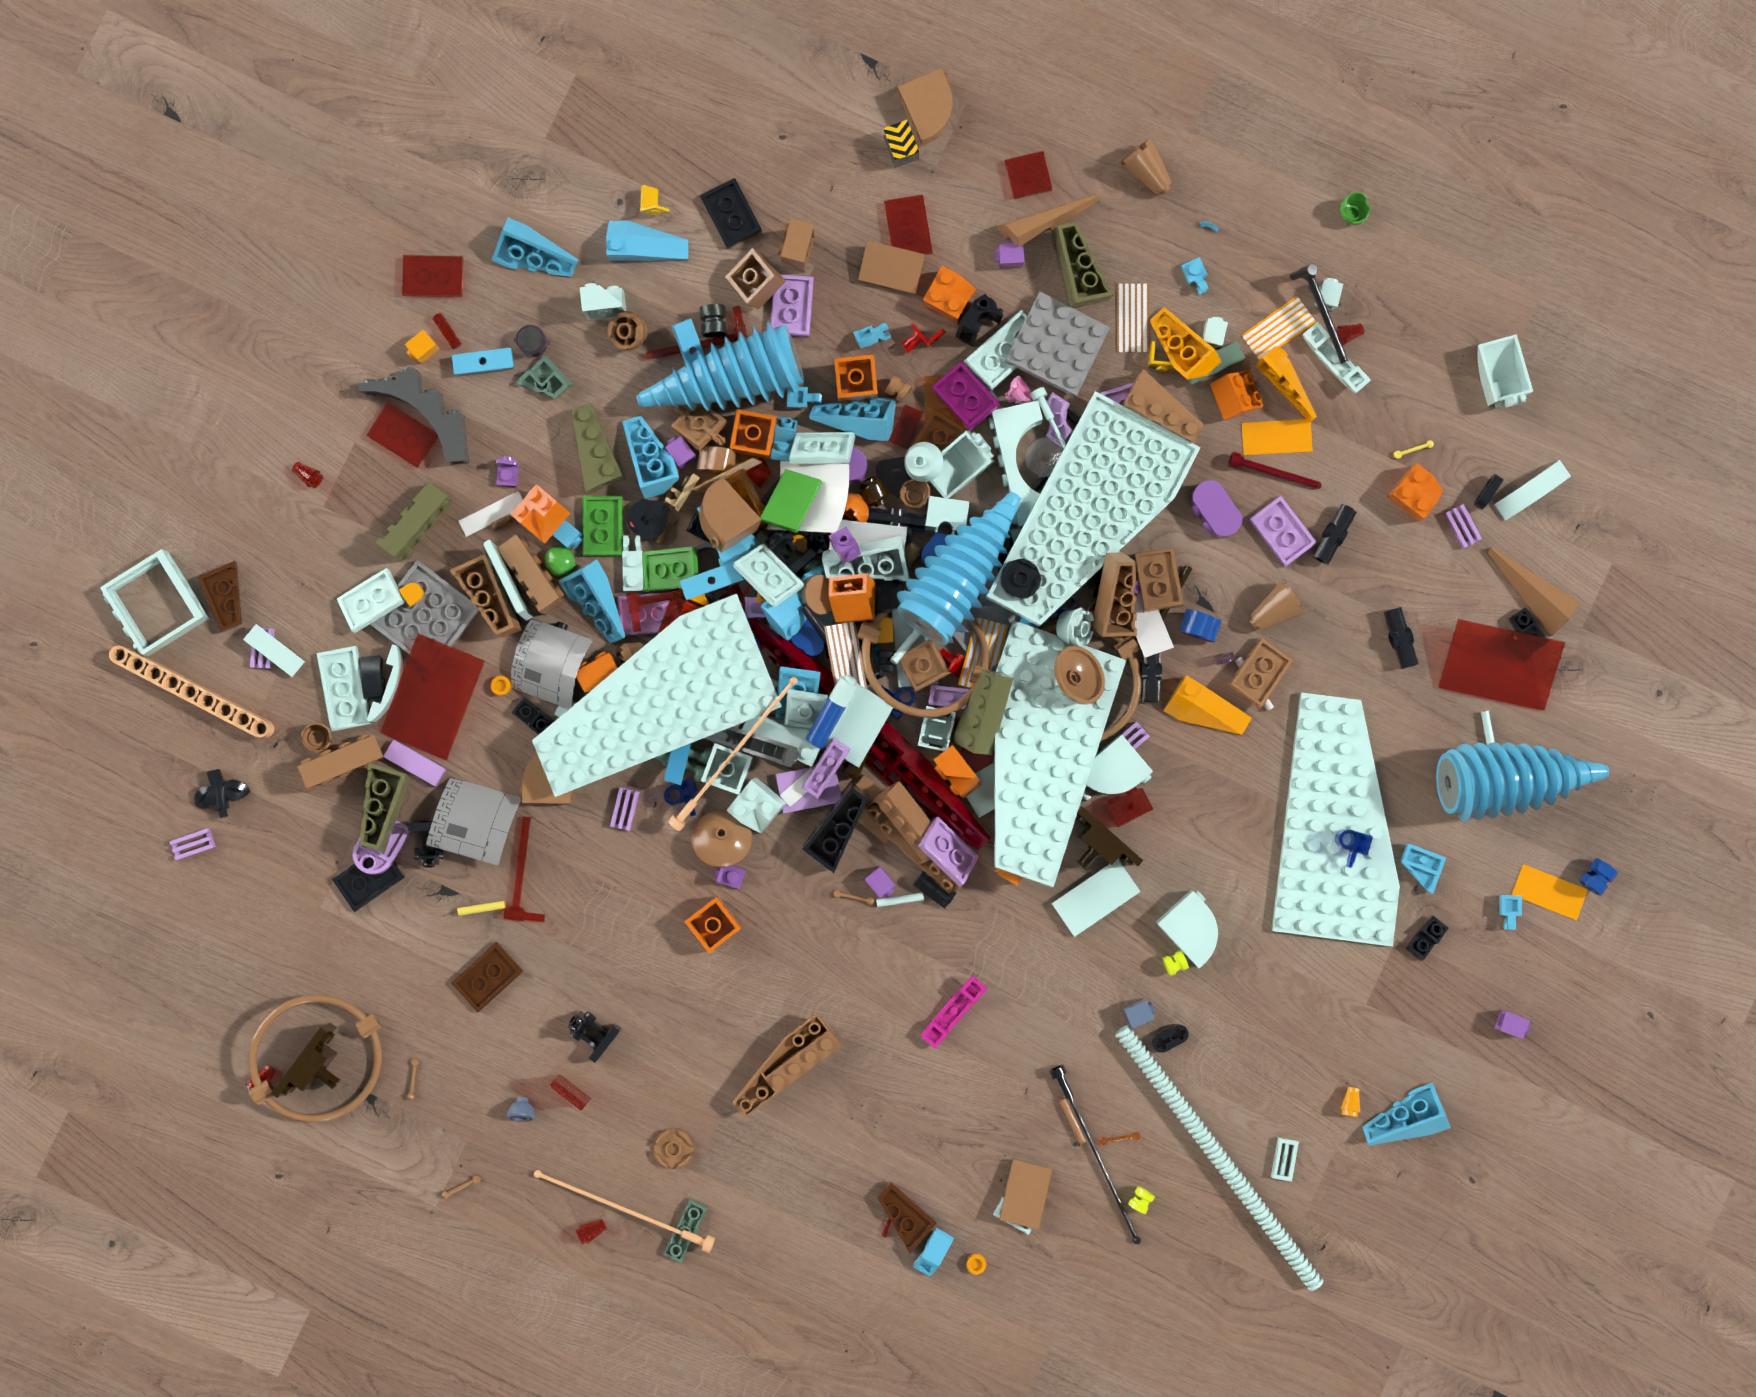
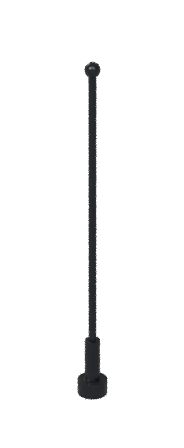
M1059 1065L1049 1071L1052 1079L1057 1078L1066 1099H1069L1132 1233L1134 1244H1140L1141 1238L1136 1235L1072 1098L1074 1095L1064 1076L1067 1071L1064 1065Z

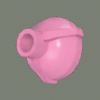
M1015 377L1011 382L1010 390L1005 393L1008 402L1024 404L1033 401L1030 396L1031 390L1023 377Z

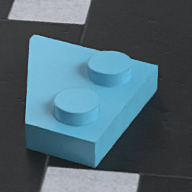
M1407 843L1400 862L1428 893L1433 894L1446 857Z

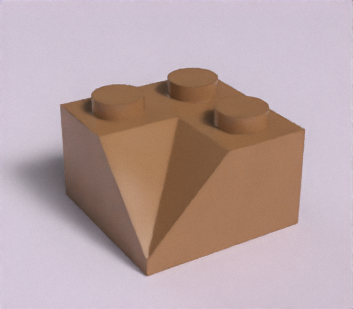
M791 218L790 224L786 223L783 234L785 235V242H781L778 254L781 255L782 262L802 272H806L816 235L815 225Z
M753 248L725 276L744 301L758 310L786 282L765 255Z

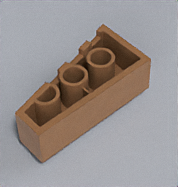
M1144 369L1139 372L1122 406L1191 443H1195L1204 426Z
M516 534L497 547L510 569L515 571V577L519 583L526 587V593L535 604L537 603L535 606L537 610L546 615L565 602L562 598L564 593L558 585L555 587L552 584L551 580L553 577L547 569L543 571L539 565L542 562L537 554H532L529 551L530 544L525 537L520 538Z
M1124 552L1106 553L1093 615L1094 621L1091 624V627L1102 637L1137 636V629L1135 628V621H1137V613L1135 612L1136 595L1134 594L1136 563Z
M484 554L450 570L497 636L505 638L522 630L509 596L489 555Z
M365 734L357 738L358 741L353 744L346 742L339 745V749L336 751L326 750L319 754V758L312 760L310 757L300 761L301 765L297 766L308 793L315 790V785H327L335 777H345L351 774L354 769L360 770L367 767L368 763L374 764L383 760L384 758L375 736Z

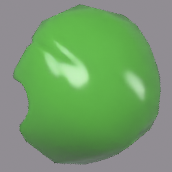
M1352 192L1342 201L1340 213L1348 224L1358 225L1368 218L1371 206L1368 205V197L1365 194Z
M557 545L552 547L545 555L546 568L554 577L563 578L572 573L576 567L575 557L566 546Z

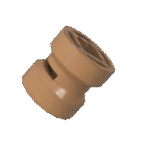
M895 375L887 386L885 393L896 396V399L902 403L910 392L912 385L903 383L901 378Z

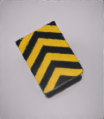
M908 120L884 128V140L894 168L919 160V150Z

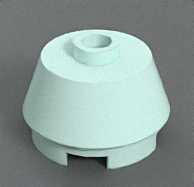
M929 442L914 444L905 455L904 465L906 472L912 479L919 482H928L935 479L943 467L942 453L935 445Z
M1083 608L1062 612L1056 627L1058 637L1070 646L1081 647L1082 644L1087 645L1093 635V631H1090L1091 621H1094L1092 613Z

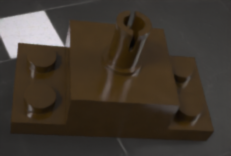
M1079 806L1075 819L1083 826L1087 824L1088 826L1078 838L1089 848L1077 861L1079 865L1087 870L1097 857H1101L1110 865H1113L1119 857L1130 866H1139L1144 861L1083 806Z
M329 1023L318 1029L271 1092L274 1097L287 1096L289 1092L292 1093L296 1088L303 1092L314 1086L318 1079L332 1090L337 1086L341 1079L328 1071L327 1067L338 1053L326 1045L335 1037L333 1032L336 1030V1026Z

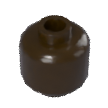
M872 476L860 483L859 493L867 505L874 504L875 507H878L885 503L884 499L888 496V490L882 479Z

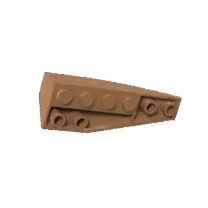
M900 781L888 786L865 804L864 809L885 836L948 894L962 887H959L918 847L931 822Z
M816 1013L784 1037L732 1101L733 1105L742 1117L746 1118L838 1049L842 1041L830 1025Z

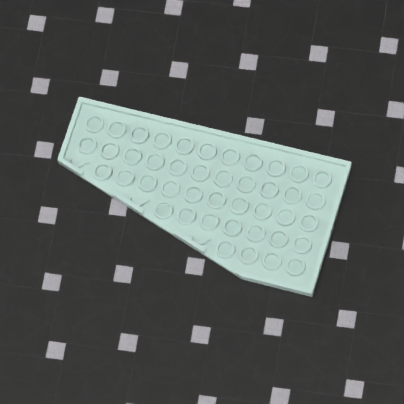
M1095 391L986 598L1040 626L1104 566L1106 553H1117L1175 498L1201 447ZM1026 559L1037 566L1041 575L1039 589L1028 599L1018 600L1011 598L1001 587V572L1007 563L1013 560Z
M734 594L679 616L532 740L555 797L763 715L778 696L738 595ZM780 701L773 708V710L782 707Z
M1013 620L996 672H1002L1012 677L1013 682L1000 729L995 734L994 868L1053 888L1126 660L1081 645L1082 648L1091 652L1100 663L1104 673L1105 687L1102 696L1097 701L1088 705L1075 703L1061 691L1054 672L1057 655L1063 649L1070 647V645L1061 640L1057 635Z
M1300 693L1272 931L1393 946L1400 885L1362 701Z

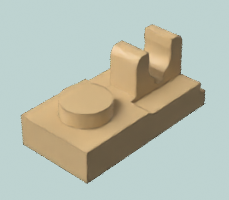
M694 473L691 477L687 475L681 484L684 487L682 492L675 488L671 489V492L675 493L677 499L671 500L666 497L665 501L676 508L675 511L679 512L700 477Z

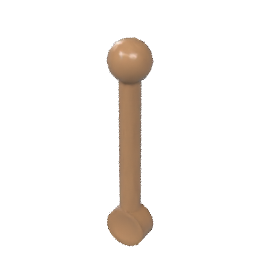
M840 890L834 891L836 898L841 896L867 902L869 905H873L875 902L872 897L864 898L841 893Z
M418 1058L411 1060L413 1067L410 1090L407 1094V1099L410 1101L415 1098L413 1091L416 1068L420 1063Z
M475 1175L472 1180L448 1192L444 1191L442 1198L448 1199L451 1194L473 1183L478 1184L481 1181V1177Z

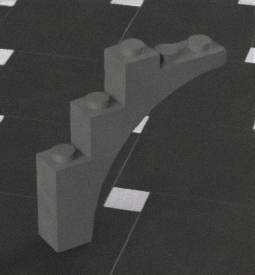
M414 367L403 368V371H397V379L395 377H386L384 381L366 379L364 383H358V391L363 395H382L396 398L419 410L437 432L443 447L445 462L449 465L469 463L465 416L457 410L447 411V414H445L443 394L437 391V389H426L423 393L421 373L417 369L415 370Z
M730 727L704 739L735 749L748 734V731ZM754 733L740 748V751L788 767H792V764L796 763L799 755L797 747Z

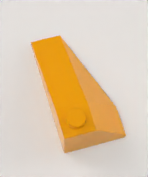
M1165 307L1150 319L1172 366L1187 380L1207 376L1222 362L1211 345Z
M1275 346L1261 358L1255 367L1311 422L1317 417L1290 360L1287 358V353L1282 348Z
M1188 676L1182 678L1163 709L1164 712L1179 721L1239 735L1243 734L1252 717Z

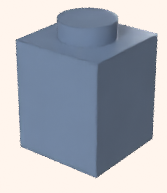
M1144 998L1122 1008L1133 1029L1155 1019L1153 1013L1156 1011L1151 1001L1147 1003V1000Z

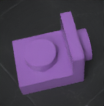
M502 456V459H496V464H498L496 485L518 487L519 463L514 460V457Z
M736 866L716 868L714 875L717 878L716 883L740 889L746 869Z

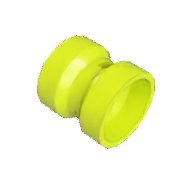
M1181 950L1175 952L1171 957L1165 956L1162 958L1170 976L1175 975L1179 970L1189 969L1186 958Z
M1137 1186L1135 1196L1130 1199L1128 1205L1146 1214L1150 1202H1153L1155 1195Z

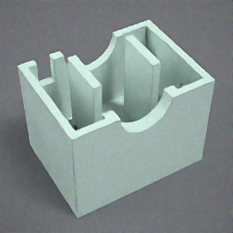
M930 496L925 530H932L937 534L938 527L946 524L952 529L951 535H954L959 525H966L969 501Z
M926 706V709H938ZM956 712L950 713L949 718L945 716L924 717L917 746L942 752L947 750ZM929 743L941 745L942 749L936 746H929Z

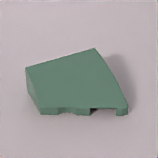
M544 355L516 382L520 386H526L533 389V391L542 392L555 399L573 385L547 355Z

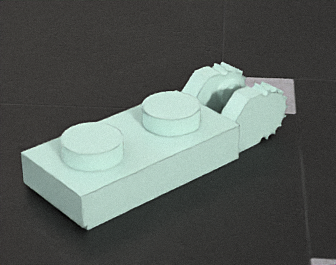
M636 535L635 538L636 551H629L628 536H623V591H644L641 535Z

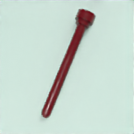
M1233 451L1228 462V467L1235 469L1242 466L1311 488L1320 489L1322 487L1319 481L1244 459V456H1241V453Z

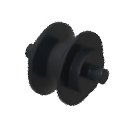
M813 533L807 542L808 549H812L818 555L823 554V551H826L829 545L828 538L821 533Z

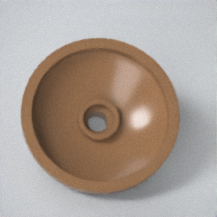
M1079 646L1067 647L1057 655L1054 672L1061 691L1070 700L1078 704L1088 705L1097 701L1103 694L1105 678L1102 667L1096 657L1085 648Z
M716 810L707 813L698 820L692 832V847L695 854L702 862L715 868H728L738 864L747 856L752 844L750 828L740 823L726 810ZM724 832L725 835L720 837L718 836V833Z

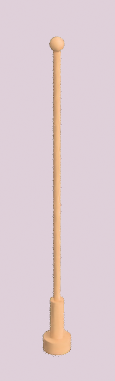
M790 678L789 684L775 699L771 706L766 710L762 717L752 727V729L738 744V746L724 761V763L710 778V780L696 795V797L694 799H691L677 816H671V818L668 820V823L674 829L678 831L682 830V828L685 826V823L683 821L697 805L696 802L698 801V799L703 795L707 788L712 784V782L717 778L721 771L726 767V765L731 761L735 754L745 744L749 737L759 727L763 720L773 710L777 703L787 693L791 686L797 684V678Z
M536 1170L534 1172L535 1178L541 1177L562 1187H565L584 1196L602 1202L606 1205L619 1209L623 1212L641 1218L645 1221L663 1227L667 1230L680 1234L681 1238H684L686 1240L703 1246L702 1251L710 1253L713 1247L715 1237L707 1235V1237L704 1238L686 1230H678L674 1227H671L652 1218L639 1214L635 1211L617 1205L613 1202L595 1196L591 1193L573 1187L569 1184L556 1180L552 1177L544 1175L540 1170Z

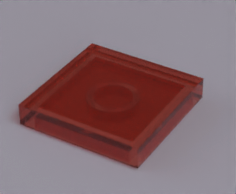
M1044 151L1005 160L1013 199L1052 191Z
M561 1074L550 1084L553 1090L579 1110H583L592 1099Z

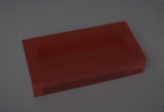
M905 404L889 442L908 449L923 412Z

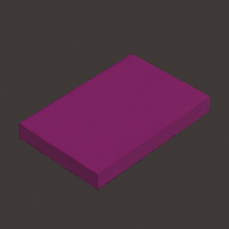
M962 361L931 386L932 390L969 431L1000 406L998 400Z

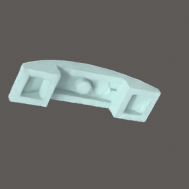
M1318 322L1302 335L1326 368L1353 393L1356 394L1371 381L1360 367H1355L1350 360L1343 364L1340 363L1329 333Z
M1558 460L1542 471V473L1495 503L1494 506L1504 521H1506L1571 477L1562 462Z
M393 644L391 646L386 664L392 665L393 669L381 703H372L367 718L369 722L378 721L390 708L398 693L403 674V656L399 646Z

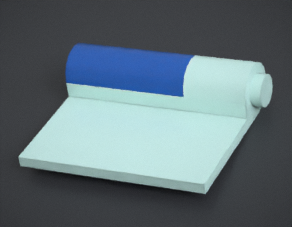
M846 675L839 678L806 736V740L818 748H827L833 738L851 749L845 760L860 767L893 707L875 693L856 683L857 680Z

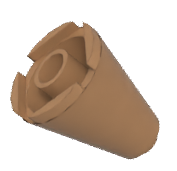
M1151 137L1132 150L1129 157L1126 158L1125 156L1119 162L1124 169L1154 194L1160 193L1163 195L1171 188L1169 184L1172 181Z
M1285 579L1250 614L1252 619L1249 621L1255 630L1258 628L1261 631L1308 612L1305 608L1301 610L1300 607L1303 604L1289 585L1287 587L1284 586L1287 583Z

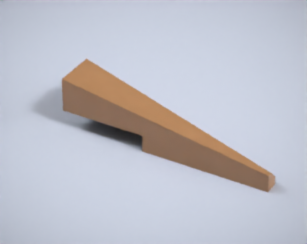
M1097 194L1081 198L998 224L996 229L1007 240L1011 239L1020 247L1046 229L1053 231L1057 225L1064 224L1098 202L1099 197Z
M1491 547L1487 552L1488 556H1491L1498 565V569L1507 577L1508 582L1526 606H1529L1535 614L1538 622H1541L1545 627L1548 635L1553 636L1569 620L1580 602L1494 547Z

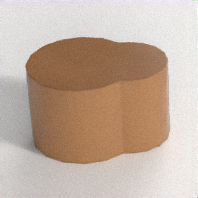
M703 447L699 450L696 470L721 474L735 467L737 452L723 447Z

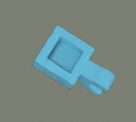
M1200 257L1181 265V270L1188 285L1194 283L1199 295L1206 293L1209 288L1204 278L1208 274Z
M882 323L875 328L871 325L853 332L860 349L879 342L878 338L881 340L891 338L889 331L883 333V331L889 329L886 323Z
M788 387L787 408L807 409L808 403L822 404L820 393H808V387H798V393L796 394L791 387Z
M1499 895V915H1505L1504 930H1516V916H1522V896Z

